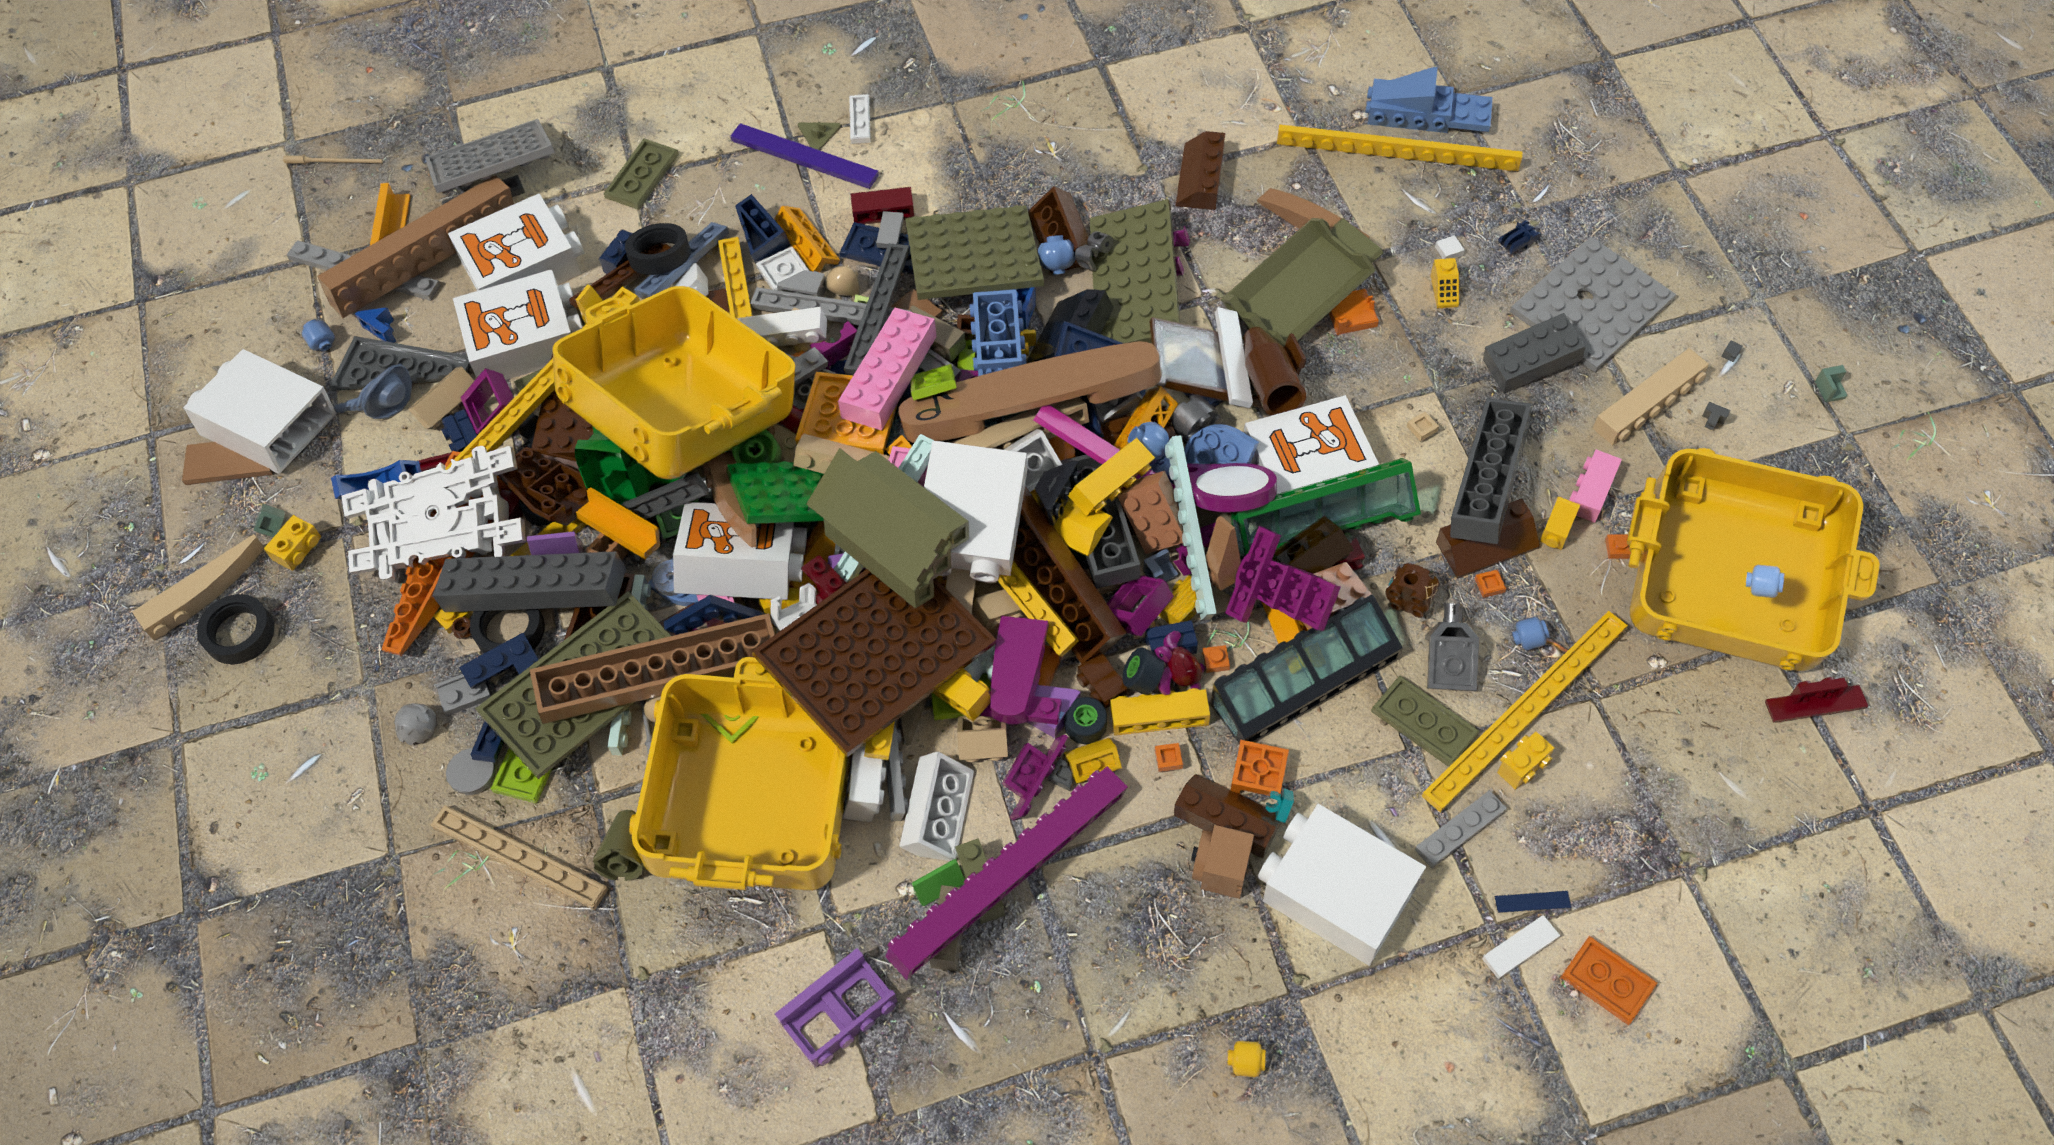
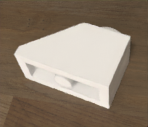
M693 263L675 284V286L693 288L704 296L709 294L708 278L697 263Z

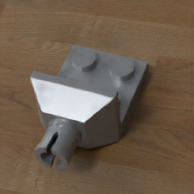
M1444 603L1443 622H1438L1425 635V640H1429L1427 688L1477 691L1479 637L1467 623H1462L1463 604Z

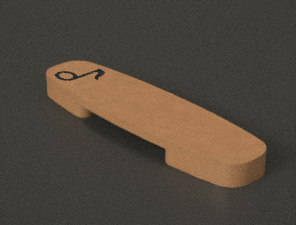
M1137 341L1053 357L963 380L956 383L957 388L914 401L912 397L905 400L899 406V415L904 435L912 443H915L920 434L934 441L949 440L982 432L985 429V419L1030 410L1086 395L1089 402L1094 404L1124 397L1153 387L1160 382L1162 378L1160 357L1153 344Z

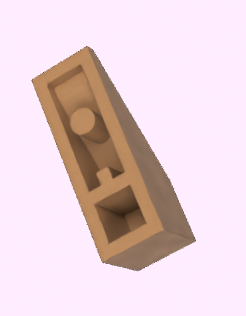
M1222 516L1216 520L1206 554L1210 583L1220 591L1235 583L1238 567L1241 564L1235 527Z

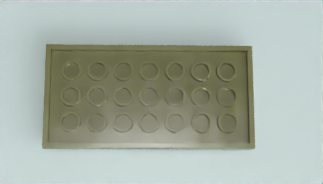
M1169 199L1089 218L1090 235L1098 231L1113 238V245L1108 253L1098 252L1097 257L1092 256V261L1096 266V271L1092 270L1093 290H1105L1114 307L1101 332L1103 336L1122 343L1137 341L1151 343L1150 320L1152 317L1180 323L1171 204ZM1161 332L1162 340L1179 337L1178 335Z
M628 591L617 599L616 606H608L475 709L533 775L539 779L633 703L542 724L529 669L666 638L671 635L664 630L659 622Z

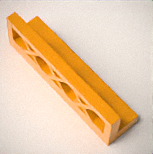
M781 206L774 220L784 230L791 246L809 270L820 273L826 263L838 265L840 262L839 257L803 211L796 207Z
M1162 386L1147 390L1115 442L1114 447L1121 450L1129 444L1128 436L1132 429L1139 427L1142 423L1151 422L1153 415L1157 416L1158 424L1164 428L1178 403ZM1162 399L1169 404L1167 410L1163 412L1161 408Z

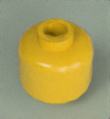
M1237 1041L1234 1044L1233 1050L1228 1049L1227 1065L1233 1066V1072L1236 1076L1258 1077L1261 1071H1265L1266 1049H1262L1259 1042Z

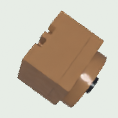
M1214 825L1213 832L1203 830L1199 846H1194L1191 861L1195 862L1192 880L1200 881L1202 890L1240 899L1254 834Z

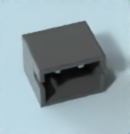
M1731 340L1721 357L1734 362L1743 346Z

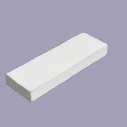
M869 94L849 96L851 144L871 143Z
M1542 915L1485 954L1482 960L1499 980L1553 943L1560 935L1545 916Z

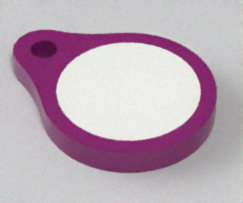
M1249 463L1187 464L1194 503L1200 508L1217 512L1246 511L1269 503L1277 495L1276 475L1266 467Z

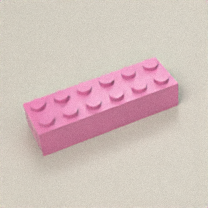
M898 308L893 309L838 400L842 419L879 430L884 428L936 338L934 318Z

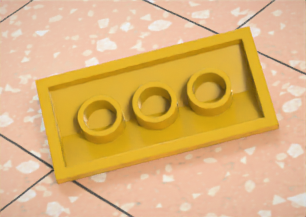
M1034 489L1030 493L1038 503L1036 492ZM1070 500L1067 502L1063 515L1058 518L1054 528L1067 547L1089 557L1113 517L1102 511L1098 513L1093 511L1086 516Z

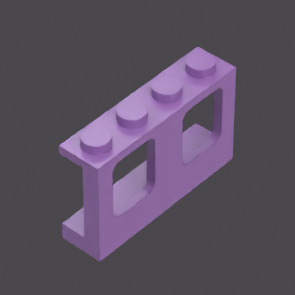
M856 948L778 1010L775 1016L814 1068L819 1065L824 1066L833 1058V1054L840 1048L848 1047L859 1032L869 1030L874 1025V1020L880 1015L890 1013L898 1001L895 993L888 989L865 961L864 955ZM867 980L881 999L857 1018L843 1001L842 996L859 981ZM824 1012L841 1032L815 1051L801 1033V1029L818 1014Z

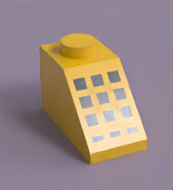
M1434 259L1430 277L1437 309L1458 307L1459 273L1456 259Z

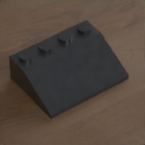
M1086 289L1059 301L1030 353L1026 364L1054 357L1061 326L1064 321L1101 334L1114 309L1106 291Z

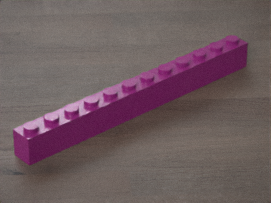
M1108 766L1101 772L1096 770L1088 778V783L1084 786L1079 784L1071 792V797L1067 800L1062 798L1053 807V812L1050 814L1044 813L1036 821L1037 825L1032 829L1027 827L1018 836V841L1014 844L1009 842L1000 851V856L996 859L994 857L988 859L982 866L983 870L978 874L975 872L970 874L964 881L965 885L959 890L956 887L945 896L946 900L941 905L938 903L934 904L926 912L927 916L921 921L916 919L909 925L906 934L902 937L897 935L888 943L887 946L889 948L885 957L906 980L1123 797L1128 787Z

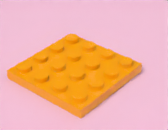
M816 372L796 434V445L802 435L807 434L884 454L897 405L882 430L842 419L838 400L853 376Z

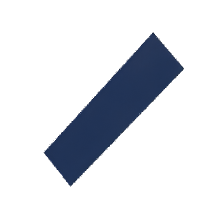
M1568 891L1495 896L1498 913L1571 908Z

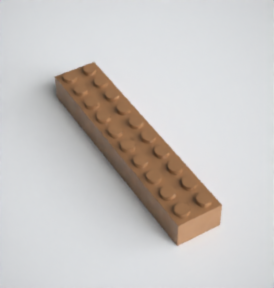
M494 175L319 274L317 277L329 304L342 318H345L402 285L404 282H407L410 278H414L457 253L448 233L514 205L510 188Z
M769 613L529 669L542 724L661 696L665 685L674 677L683 674L734 678L738 661L745 657H753L752 651L775 635Z

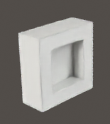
M1455 235L1436 241L1435 248L1442 259L1463 256L1465 251Z

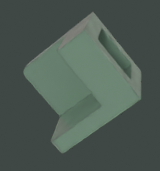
M1843 365L1822 369L1815 381L1826 403L1842 400L1847 397V393L1841 384L1847 372Z
M262 503L253 531L274 537L281 528L285 511Z

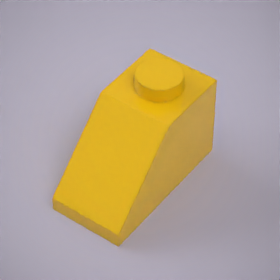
M1558 496L1540 542L1549 547L1562 550L1580 504Z

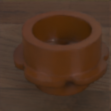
M459 617L453 622L452 632H454L453 635L456 638L462 639L471 636L470 620L468 618Z

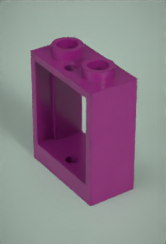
M485 368L460 398L476 434H479L514 397L504 375ZM495 394L499 405L488 416L484 404Z
M1143 575L1140 576V579L1125 582L1109 600L1107 605L1127 633L1142 636L1174 596L1169 590V585L1166 581ZM1143 595L1147 596L1133 613L1129 612Z

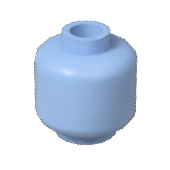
M1756 565L1752 573L1747 572L1746 587H1751L1753 596L1775 598L1778 592H1783L1784 573H1780V569L1777 566Z

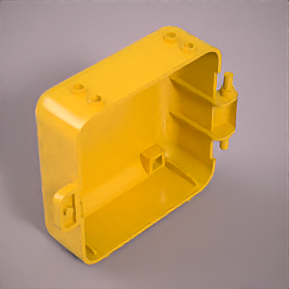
M670 287L633 305L618 297L608 298L586 309L585 316L586 322L589 324L588 326L559 339L553 345L555 391L562 403L567 405L651 473L662 479H675L782 421L789 415L793 407L795 363L793 359L699 291L690 287Z
M1707 448L1683 449L1674 453L1657 481L1651 477L1646 479L1644 492H1641L1640 497L1636 498L1627 538V544L1630 546L1629 551L1631 552L1628 566L1638 568L1630 604V618L1633 625L1639 631L1661 640H1672L1778 666L1783 670L1807 671L1815 668L1833 653L1840 643L1847 599L1863 601L1872 596L1876 590L1880 566L1879 560L1872 553L1856 550L1863 513V501L1860 494L1852 486L1838 482L1831 476L1816 477L1715 454L1713 450ZM1756 565L1777 566L1780 569V573H1784L1783 592H1778L1775 598L1753 596L1751 587H1746L1747 572L1752 573Z
M745 657L738 661L734 678L683 674L671 679L663 688L661 698L656 701L654 706V719L656 722L636 814H632L629 825L633 845L644 867L657 877L687 880L693 882L694 886L747 890L748 887L761 886L812 891L825 886L833 876L836 859L841 857L842 845L839 844L852 754L846 757L754 657ZM701 714H708L731 736L753 716L759 717L732 744ZM724 715L730 718L740 716V718L736 721H729Z

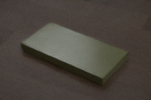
M644 138L603 193L604 197L640 210L678 157V150Z
M1401 675L1371 709L1372 713L1448 767L1464 753L1480 732Z

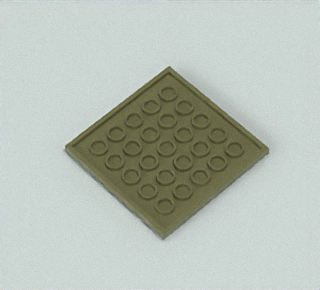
M1026 205L905 218L918 300L968 295L974 292L1044 286V278Z

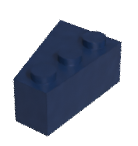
M752 194L735 205L750 254L755 264L791 246L784 230Z

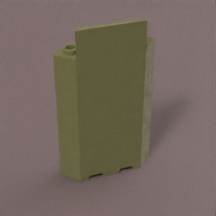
M1312 218L1220 300L1228 310L1237 311L1238 319L1241 318L1246 323L1248 330L1252 327H1261L1284 347L1290 333L1294 334L1298 341L1374 273L1376 269L1372 263L1384 252L1344 218H1341L1331 228L1324 219Z
M839 448L806 504L823 517L825 536L914 608L919 607L934 597L933 579L952 568L951 550L969 540V521L876 451L856 461Z

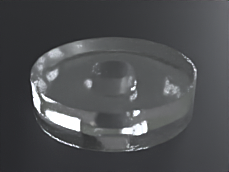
M673 560L660 563L652 574V581L656 590L665 596L680 594L674 593V578L668 579L674 576Z

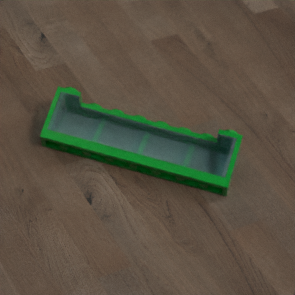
M1400 458L1281 492L1272 501L1261 507L1230 513L1231 525L1235 527L1240 559L1243 560L1246 554L1249 553L1259 526L1281 535L1277 548H1279L1323 516H1326L1340 527L1341 530L1348 528L1358 529L1368 522L1379 523L1389 516L1401 522L1413 520V516L1420 515L1421 511L1412 463L1409 460Z

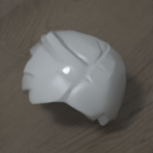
M419 703L406 704L401 707L396 713L394 720L398 739L402 743L406 742L408 745H412L416 742L421 744L425 739L430 738L434 728L437 726L434 711L428 706Z

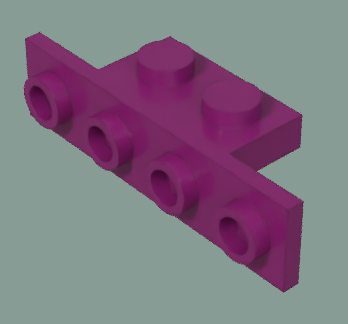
M1063 734L1055 738L1046 755L1029 743L1023 746L1001 783L1021 797L1010 815V819L1015 820L1028 814L1032 807L1030 805L1032 798L1041 792L1043 788L1042 781L1052 773L1055 767L1053 762L1066 749L1064 743L1068 738L1067 735Z

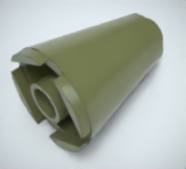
M624 810L617 813L593 858L594 870L610 880H616L617 877H625L624 881H630L642 874L643 863L633 845L632 834L629 832L631 816L636 814L633 810Z

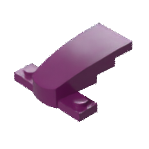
M1259 526L1249 553L1246 554L1238 567L1235 580L1236 586L1225 613L1240 622L1247 623L1255 601L1259 599L1272 609L1280 610L1294 620L1302 621L1316 630L1324 631L1341 586L1312 573L1272 560L1281 535Z
M1001 616L994 652L991 691H988L991 703L979 716L993 717V719L1007 724H1022L1029 721L1058 725L1062 700L1034 696L1039 683L1040 668L1045 653L1044 645L1049 628L1047 620Z

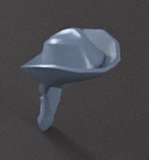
M402 364L390 366L369 382L361 390L358 398L335 405V412L343 413L345 411L364 410L365 414L373 419H387L401 412L411 397L412 382L408 370Z

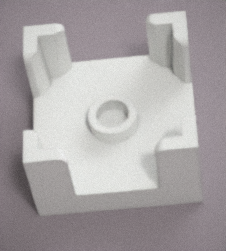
M810 583L801 586L799 602L782 610V598L778 596L771 599V623L781 631L816 606V588Z

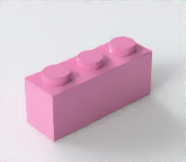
M1595 450L1593 457H1587L1583 469L1587 471L1585 475L1580 473L1575 485L1580 488L1578 492L1573 490L1569 501L1580 504L1576 516L1594 523L1596 522L1622 459L1599 450Z

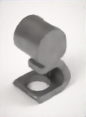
M1098 231L1093 232L1087 240L1088 245L1080 246L1075 251V258L1078 264L1093 271H1096V266L1092 261V256L1097 257L1098 252L1108 253L1113 245V238L1110 235Z

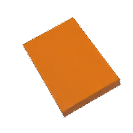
M1591 936L1587 938L1560 977L1627 1025L1631 1024L1657 985L1655 980Z

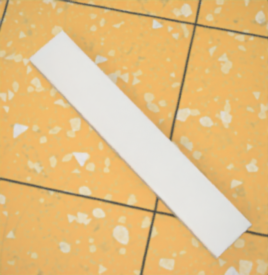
M1217 307L1215 317L1229 404L1250 408L1253 400L1248 372L1245 367V354L1237 311Z

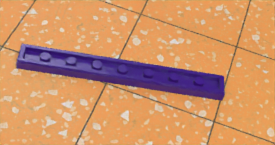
M739 123L730 136L732 142L868 189L872 187L879 176L878 170Z

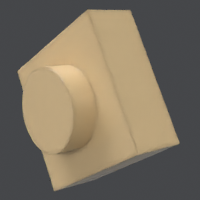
M1426 412L1409 420L1406 426L1420 442L1436 433L1439 429L1437 423Z

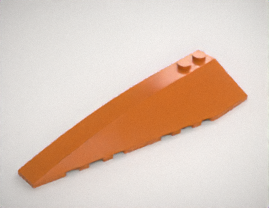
M452 451L445 464V468L451 463V459L454 460L461 452ZM496 475L499 493L502 489L509 491L510 488ZM469 500L468 503L460 505L457 508L469 506ZM433 510L430 516L434 517L437 511ZM488 519V523H487V524L492 523L493 519H492V520H489V519ZM466 549L465 558H472L475 552H470ZM451 555L449 557L428 560L425 565L419 563V557H416L413 560V567L407 566L405 574L408 577L406 583L401 585L400 593L402 596L399 604L395 605L393 611L395 618L389 624L382 651L402 656L440 607L434 599L433 593L445 559H455V557Z

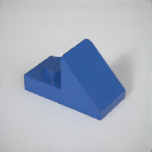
M388 308L363 310L355 313L364 329L382 341L396 342L393 335L394 330L390 326L394 319Z

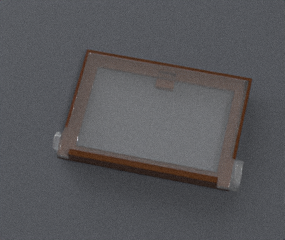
M1152 317L1150 320L1151 343L1159 353L1162 378L1155 386L1229 401L1218 331ZM1242 337L1243 348H1244V354H1245L1244 337ZM1249 377L1253 400L1251 406L1263 408Z

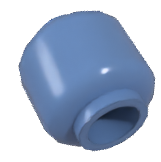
M310 320L303 327L302 337L309 348L314 351H326L332 347L335 335L325 321Z
M1538 617L1518 621L1515 625L1516 631L1512 632L1515 644H1521L1522 648L1526 651L1544 646L1547 641L1546 639L1550 638L1545 621H1540Z

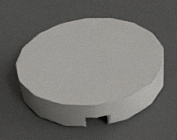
M473 748L460 751L453 756L446 769L447 782L454 791L464 793L465 795L481 793L490 786L491 780L496 773L495 763L472 760L470 754Z

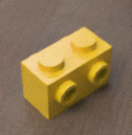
M292 515L264 547V550L273 561L293 571L322 537L314 525Z
M1536 731L1530 737L1525 735L1517 743L1516 746L1518 748L1513 752L1508 750L1500 759L1502 763L1497 773L1515 790L1521 784L1529 783L1535 777V772L1540 767L1544 769L1553 759L1551 754L1554 747Z

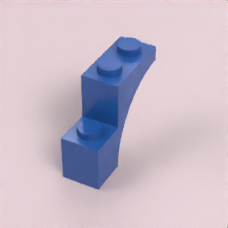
M398 460L389 466L370 472L334 475L331 481L335 499H342V495L362 489L369 490L368 482L372 479H377L382 483L392 480L399 483L401 482L399 475L402 472H408L412 476L421 472L419 461Z

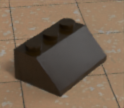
M1323 516L1277 548L1272 560L1314 574L1330 568L1338 561L1346 559L1354 549L1341 528L1326 516Z

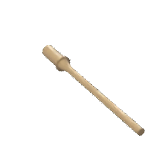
M306 155L283 156L284 163L304 165L310 162L383 163L382 159L310 158Z

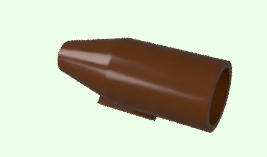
M1250 328L1244 335L1245 367L1265 412L1272 416L1301 408L1306 401V391L1299 378L1301 369L1305 367L1306 357L1295 335L1290 333L1283 347L1263 328Z

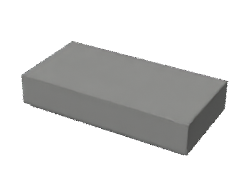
M883 211L876 242L877 248H887L889 243H899L904 220L903 213Z

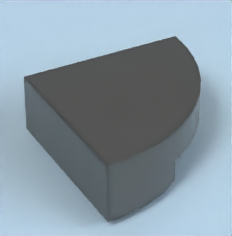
M1059 758L1048 777V781L1070 791L1073 784L1072 772L1068 764Z

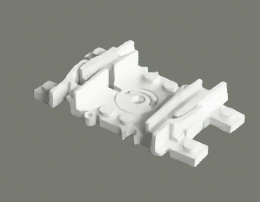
M478 446L472 449L473 458L470 457L460 461L451 459L452 465L448 470L445 469L444 464L439 463L436 468L416 473L413 476L408 472H402L399 475V480L401 481L399 483L395 480L382 483L377 479H372L368 482L369 490L362 489L342 495L344 516L351 519L366 514L369 530V547L348 551L349 573L355 575L379 570L380 579L397 583L399 581L398 569H407V566L413 567V560L416 557H419V563L425 565L428 560L449 557L451 555L455 558H465L466 549L470 552L487 555V552L492 551L491 540H493L494 557L506 556L505 546L526 542L524 520L522 518L508 520V502L500 496L496 476L517 469L514 448L507 446L487 452L484 446ZM469 500V506L457 508L460 505L468 503ZM433 510H436V515L434 517H431V512ZM488 519H494V523L487 524Z

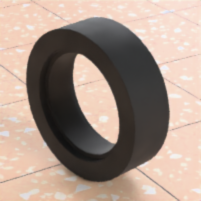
M657 223L645 226L631 234L625 243V251L631 268L638 273L646 275L663 274L675 270L688 260L691 253L685 230L672 223ZM661 243L675 244L670 249L661 253L642 254L645 249Z
M235 594L217 600L205 610L198 622L197 637L202 647L216 661L230 665L242 664L256 658L269 646L274 635L275 625L271 614L258 599L245 594ZM242 612L251 613L256 616L255 630L245 641L235 646L217 644V629L228 617Z
M517 609L525 612L529 617L528 626L524 634L534 650L544 635L545 623L539 609ZM505 610L473 612L470 620V632L483 654L503 644L489 640L486 631L491 619Z

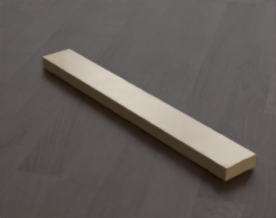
M446 805L443 806L431 823L433 829L594 911L609 890L607 886Z

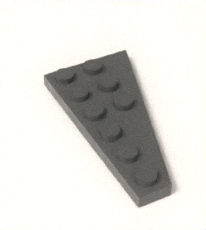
M354 336L329 387L332 391L364 388L387 368L402 364L408 370L412 383L441 381L455 368L461 366L469 374L471 365L467 355Z

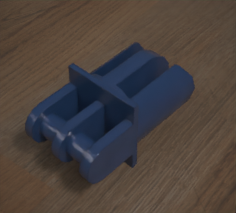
M1525 220L1522 223L1517 222L1516 228L1500 236L1498 242L1512 254L1523 247L1528 249L1529 245L1537 241L1542 233L1536 232V228L1530 226L1529 221Z

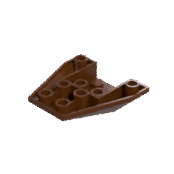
M525 447L515 455L517 469L499 474L498 476L532 512L549 521L568 526L577 518L576 512L589 502L587 489L576 463V458Z

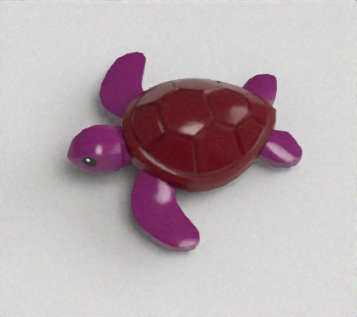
M1173 631L1166 635L1163 641L1164 646L1157 647L1154 650L1156 656L1164 660V672L1158 684L1159 690L1163 695L1170 694L1171 678L1180 686H1190L1191 689L1197 688L1201 690L1199 681L1203 678L1205 666L1199 663L1190 651L1177 646L1181 638V634L1178 631Z

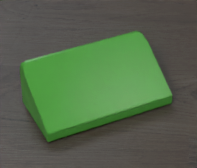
M953 859L912 882V887L920 904L926 906L939 898L941 885L960 887L964 884L965 879L957 860Z

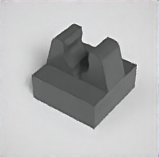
M1709 402L1702 417L1708 419L1704 427L1713 430L1717 423L1723 425L1731 410Z

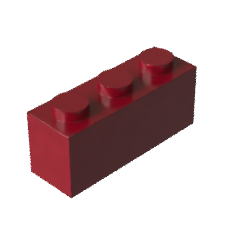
M911 187L851 193L853 220L856 223H881L883 211L903 213L904 220L905 218L914 217Z

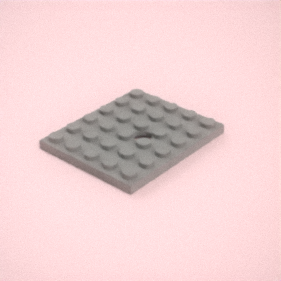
M535 119L427 156L425 159L437 194L440 192L445 194L453 191L455 187L469 186L475 180L489 179L495 173H507L515 166H527L538 158L540 160L547 159L555 152L539 119Z
M1590 237L1511 306L1510 312L1530 327L1565 313L1586 346L1583 359L1580 362L1596 372L1675 299L1676 294L1593 237ZM1579 291H1588L1592 294L1593 299L1581 300L1577 294Z

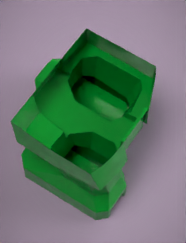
M594 427V434L588 440H578L575 446L576 463L586 489L588 490L591 487L620 505L648 493L652 485H667L686 476L684 474L675 479L657 477Z

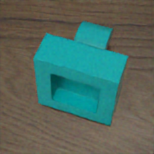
M1284 788L1282 795L1276 791H1271L1270 798L1277 800V803L1270 804L1266 802V810L1276 812V820L1286 823L1294 803L1293 791Z

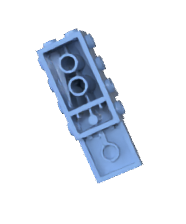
M1432 67L1393 80L1374 79L1373 87L1369 86L1367 99H1370V101L1366 103L1365 113H1369L1368 125L1447 133L1448 128L1489 132L1493 97L1453 93L1454 87L1436 85L1438 67Z
M1016 289L974 292V304H970V317H975V322H971V333L976 335V339L972 340L973 353H977V357L973 358L974 371H978V376L1026 364V354H1021V349H1025L1024 336H1020V331H1024L1023 318H1018V314H1022L1021 300L1017 301Z

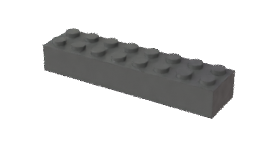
M1486 398L1452 512L1450 537L1498 544L1530 426L1531 403Z
M616 551L445 559L433 597L444 612L616 606L626 567Z

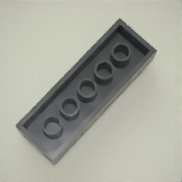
M1088 455L1060 461L1062 465L1073 460L1078 461L1080 471H1082V480L1102 465ZM1118 497L1113 501L1110 499L1105 501L1106 506L1100 511L1111 515L1113 518L1089 557L1085 555L1096 589L1140 579V562Z

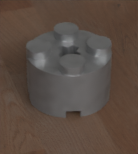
M1198 394L1190 396L1192 400L1188 403L1183 401L1170 417L1171 426H1173L1174 431L1186 443L1196 432L1204 427L1221 424L1223 421L1220 413Z

